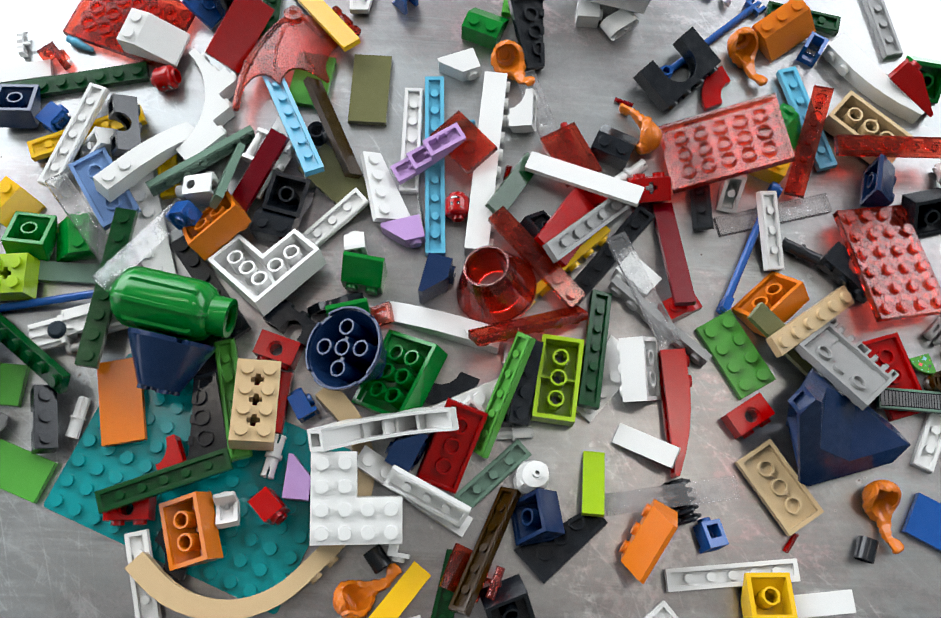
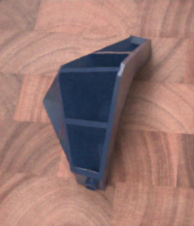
M814 367L810 369L801 387L787 400L789 405L786 426L789 428L798 467V481L806 486H812L890 464L911 446L892 424L869 406L862 411L845 394L836 389L826 377L818 373Z

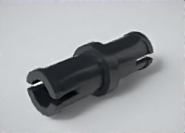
M786 237L782 241V249L795 255L796 259L801 258L817 266L822 257V254L806 248L805 244L800 245Z

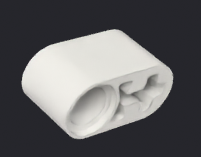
M619 9L606 17L601 22L600 27L610 40L614 41L634 29L638 25L639 19L632 11Z

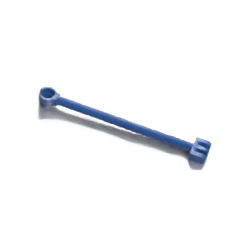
M747 0L744 4L745 10L704 41L708 45L712 44L750 14L758 17L767 7L763 5L758 9L762 4L759 0L754 4L755 0ZM681 57L672 65H664L660 69L667 72L664 74L671 79L673 73L683 66L686 61Z
M773 181L767 191H776L777 198H779L783 188L780 187L781 184ZM758 216L724 298L720 300L716 312L720 315L729 310L733 304L734 293L760 233Z
M94 290L0 304V312L90 299Z

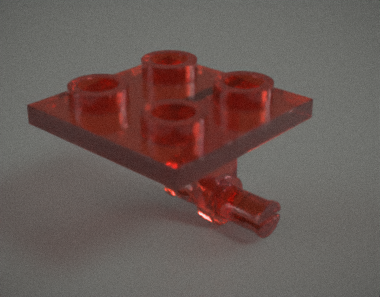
M455 543L439 584L440 587L455 593L473 550ZM496 566L493 578H487L486 576L482 588L485 583L490 584L485 597L495 600L498 588H501L503 584L501 580L506 570L505 568Z

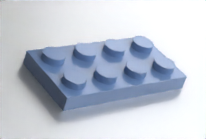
M105 146L68 164L100 225L104 230H107L111 227L116 207L136 210L138 213L141 212V209L129 189L111 203L96 190L93 176L114 162Z

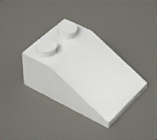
M131 8L116 40L126 53L177 67L191 35L149 12Z

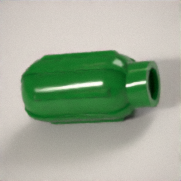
M134 266L127 268L115 280L109 292L111 311L122 325L187 341H201L207 339L210 335L228 338L233 332L238 316V301L234 298L221 296L211 283L147 267Z

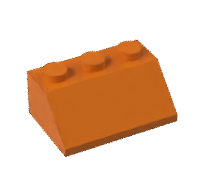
M789 0L752 26V29H754L759 37L758 49L770 63L806 40L812 31L816 32L811 10L803 0Z
M226 191L216 210L208 206L202 212L203 215L195 226L183 227L182 232L187 244L205 261L214 255L224 244L229 243L237 233L247 229L252 221L234 197Z
M771 271L731 310L751 331L765 337L747 319L758 303L763 302L785 323L810 299L802 281Z
M195 491L158 504L169 571L223 558L219 530L215 525L216 514L212 492Z
M653 499L651 504L647 503L641 513L643 518L640 523L635 522L630 531L632 534L630 540H625L619 550L622 553L621 562L642 584L647 580L678 528V512L656 499Z

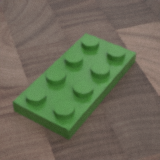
M731 310L694 330L706 350L712 355V359L739 400L776 380Z

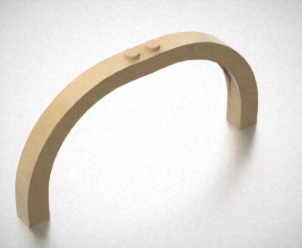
M323 387L315 394L316 400L337 422L346 419L362 418L356 407L342 391L329 390ZM371 441L351 445L353 451H358V455L365 445L373 450ZM358 469V496H372L374 479ZM320 545L294 572L274 587L250 597L231 600L205 597L184 588L174 581L148 552H141L124 569L152 598L175 612L193 618H247L267 612L285 603L310 582L314 585L323 576L321 571L326 566L331 568L339 560L337 555L347 545Z

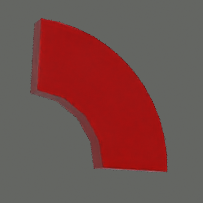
M723 66L718 67V70L711 76H707L700 93V101L704 112L719 107L723 103L721 90L731 81Z

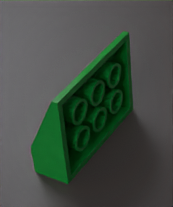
M389 329L383 340L387 351V361L381 378L361 384L351 401L375 414L397 413L422 407L448 356L435 343Z

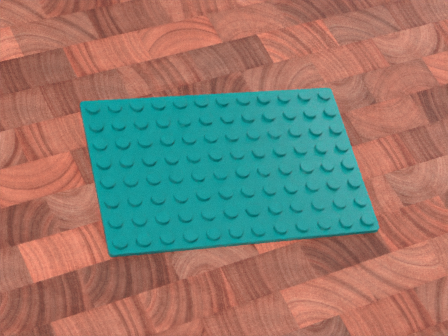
M129 353L126 358H132V353ZM194 380L190 381L180 396L157 393L154 390L144 389L147 440L102 447L98 406L44 502L45 508L124 545V534L149 529L153 558L165 564V553L162 547L154 541L162 528L158 504L195 491L212 492V497L214 494H220L224 491H235L240 501V525L218 529L223 558L191 566L187 574L240 599L262 593L274 587L300 566L310 545V502L285 500L282 498L289 453L294 454L311 475V452L307 430L285 421L282 435L286 436L287 440L285 441L281 453L283 457L278 462L274 479H268L270 470H268L266 478L260 476L266 460V451L252 450L253 457L232 462L234 470L158 495L156 497L155 521H147V525H133V521L125 522V526H110L111 522L103 521V514H99L95 491L157 471L155 464L160 463L166 453V437L173 434L181 438L186 456H188ZM341 447V448H337V449H333V450H329V451H351V450L348 449V448H346V447ZM265 486L274 490L290 509V512L287 513V519L279 525L264 523L248 503V500ZM133 504L129 505L126 509L128 515L133 512ZM281 605L267 612L271 614H276L279 611Z

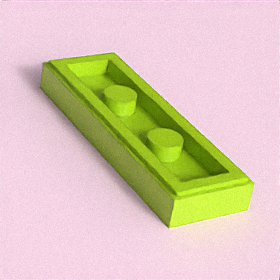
M583 451L581 515L604 517L605 452Z

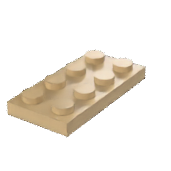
M768 439L735 462V465L787 536H791L824 512L806 486L798 481V475L771 439Z

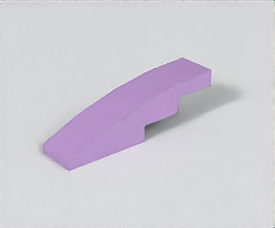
M456 122L423 140V145L406 153L407 158L390 166L391 171L401 185L437 163L467 138Z

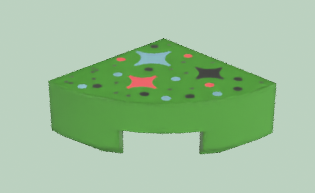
M929 353L909 358L913 369L924 375H931L936 372Z

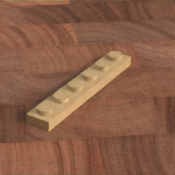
M843 285L765 340L776 358L783 356L855 302L845 285Z

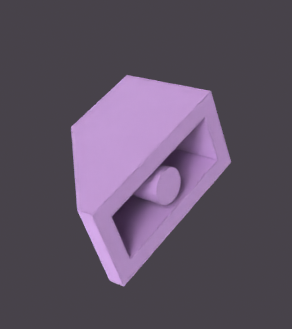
M419 214L380 223L383 235L406 248H417L425 243V235Z
M289 453L282 498L285 500L310 502L311 475L294 454Z

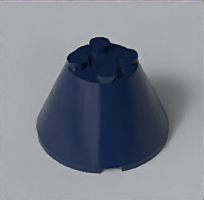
M345 306L329 312L327 318L315 325L307 341L305 362L307 370L311 372L313 380L317 384L329 390L341 391L381 378L386 366L387 351L384 346L380 326L374 316L362 308Z
M128 328L137 388L180 396L181 392L216 350V347L136 328Z

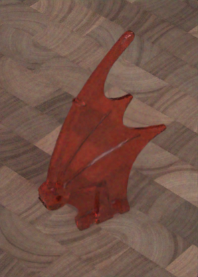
M291 5L284 10V17L267 30L250 51L247 58L243 60V66L235 87L232 110L235 112L239 111L242 93L246 85L258 76H268L278 85H281L284 76L289 71L299 69L307 71L329 83L330 80L326 71L327 61L339 45L312 16L303 14L300 7ZM338 6L332 7V10L359 36L361 29L354 25L353 21L346 14H343Z

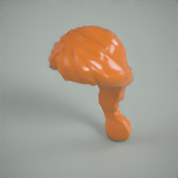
M742 27L728 38V55L732 63L745 71L748 78L754 80L759 86H764L768 79L764 75L756 73L754 64L759 48V37L754 29Z
M510 40L500 41L496 44L491 54V65L494 71L507 73V78L515 80L518 84L533 86L535 77H525L526 64L522 47Z
M621 103L619 105L620 113L625 116L631 115L640 129V140L636 144L637 154L644 155L656 150L662 140L661 129L652 121V117H645L635 108Z
M876 480L864 487L862 491V507L865 510V514L876 522L881 538L888 543L892 553L899 554L904 550V545L900 540L892 536L891 518L900 503L902 493L900 487L894 482Z
M391 563L386 568L385 578L373 579L371 581H341L333 593V607L337 614L342 618H366L368 612L372 610L376 595L390 587L393 580L402 573L400 566L396 563Z

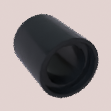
M319 121L310 123L307 130L314 145L322 146L328 140L322 123Z
M859 535L853 558L865 563L874 564L879 541Z
M380 544L363 555L375 574L392 563Z

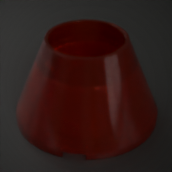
M496 246L479 247L472 251L464 262L457 285L458 304L469 319L492 326L508 324V321L518 316L521 317L532 305L537 291L536 277L530 265L519 256ZM504 272L500 279L491 284H479L485 276L491 273Z

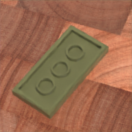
M355 54L348 124L386 126L392 56Z
M324 143L317 152L325 171L306 178L311 180L335 205L354 188H357L369 201L365 178L363 176L359 179L345 177L334 150ZM300 165L297 169L303 176H305ZM361 210L355 217H353L352 220L356 218L363 210Z

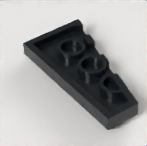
M508 0L518 45L522 47L525 56V71L539 70L545 66V45L543 43L544 0Z
M216 371L196 375L193 382V409L190 416L191 431L188 438L189 454L187 460L225 447L228 448L218 374Z
M579 513L563 523L565 534L551 541L519 546L514 549V552L538 579L545 584L597 535L608 522L603 517L583 516Z

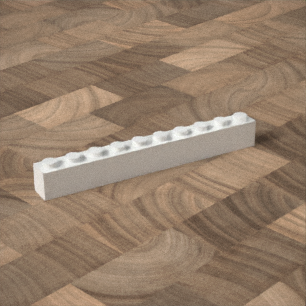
M485 71L464 255L488 257V251L493 250L494 239H490V232L495 231L496 220H492L493 213L485 205L499 188V184H496V178H500L501 167L498 166V161H502L503 149H500V143L504 144L505 132H501L502 126H506L507 115H503L504 109H508L509 98H505V93L510 91V81H507V73Z

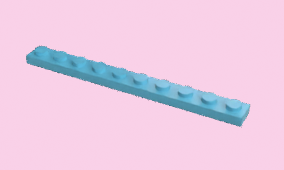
M425 76L426 139L444 129V76ZM445 157L425 170V256H428L429 253L445 256Z

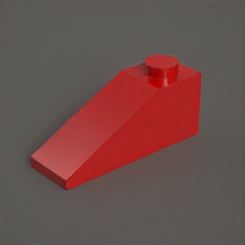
M906 58L888 76L931 118L934 114L924 77L920 71L922 66L916 60L910 61Z

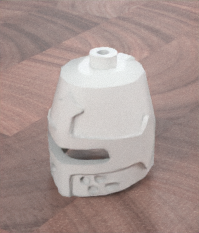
M523 461L517 468L513 478L514 489H518L522 496L537 488L546 489L550 476L548 466L539 461Z

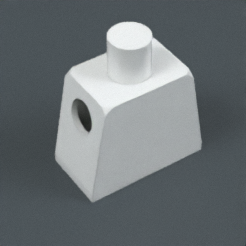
M213 173L185 176L183 185H178L175 188L176 196L185 197L195 206H209L219 179Z

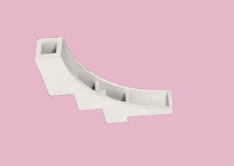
M195 48L189 54L202 73L205 86V101L196 127L190 136L176 149L184 161L227 138L226 135L228 133L223 125L235 116L232 110L234 106L229 99L241 90L238 84L239 79L233 72L229 73L225 68L219 70L215 64L211 65L208 57L203 52L200 54Z
M420 407L397 413H381L365 418L346 419L307 429L310 452H325L349 445L391 437L455 431L459 429L456 407Z

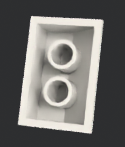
M657 337L619 338V343L617 344V353L620 355L618 372L621 376L620 395L623 398V402L662 400Z

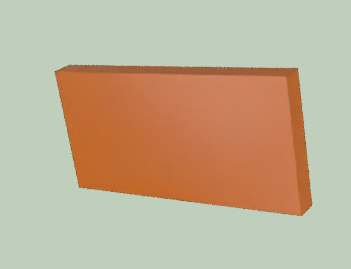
M133 358L100 363L99 369H97L101 446L109 447L147 440L144 389L137 388Z

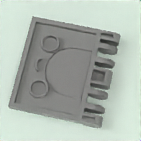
M833 318L801 342L794 350L863 411L899 374L894 369L889 373L885 372L890 366L887 363L881 367L875 362L878 361L879 357L875 354L872 358H869L867 355L872 350L861 341L854 345L852 342L856 337L851 335L846 338L843 335L846 328L841 326L837 330L836 327L840 323Z

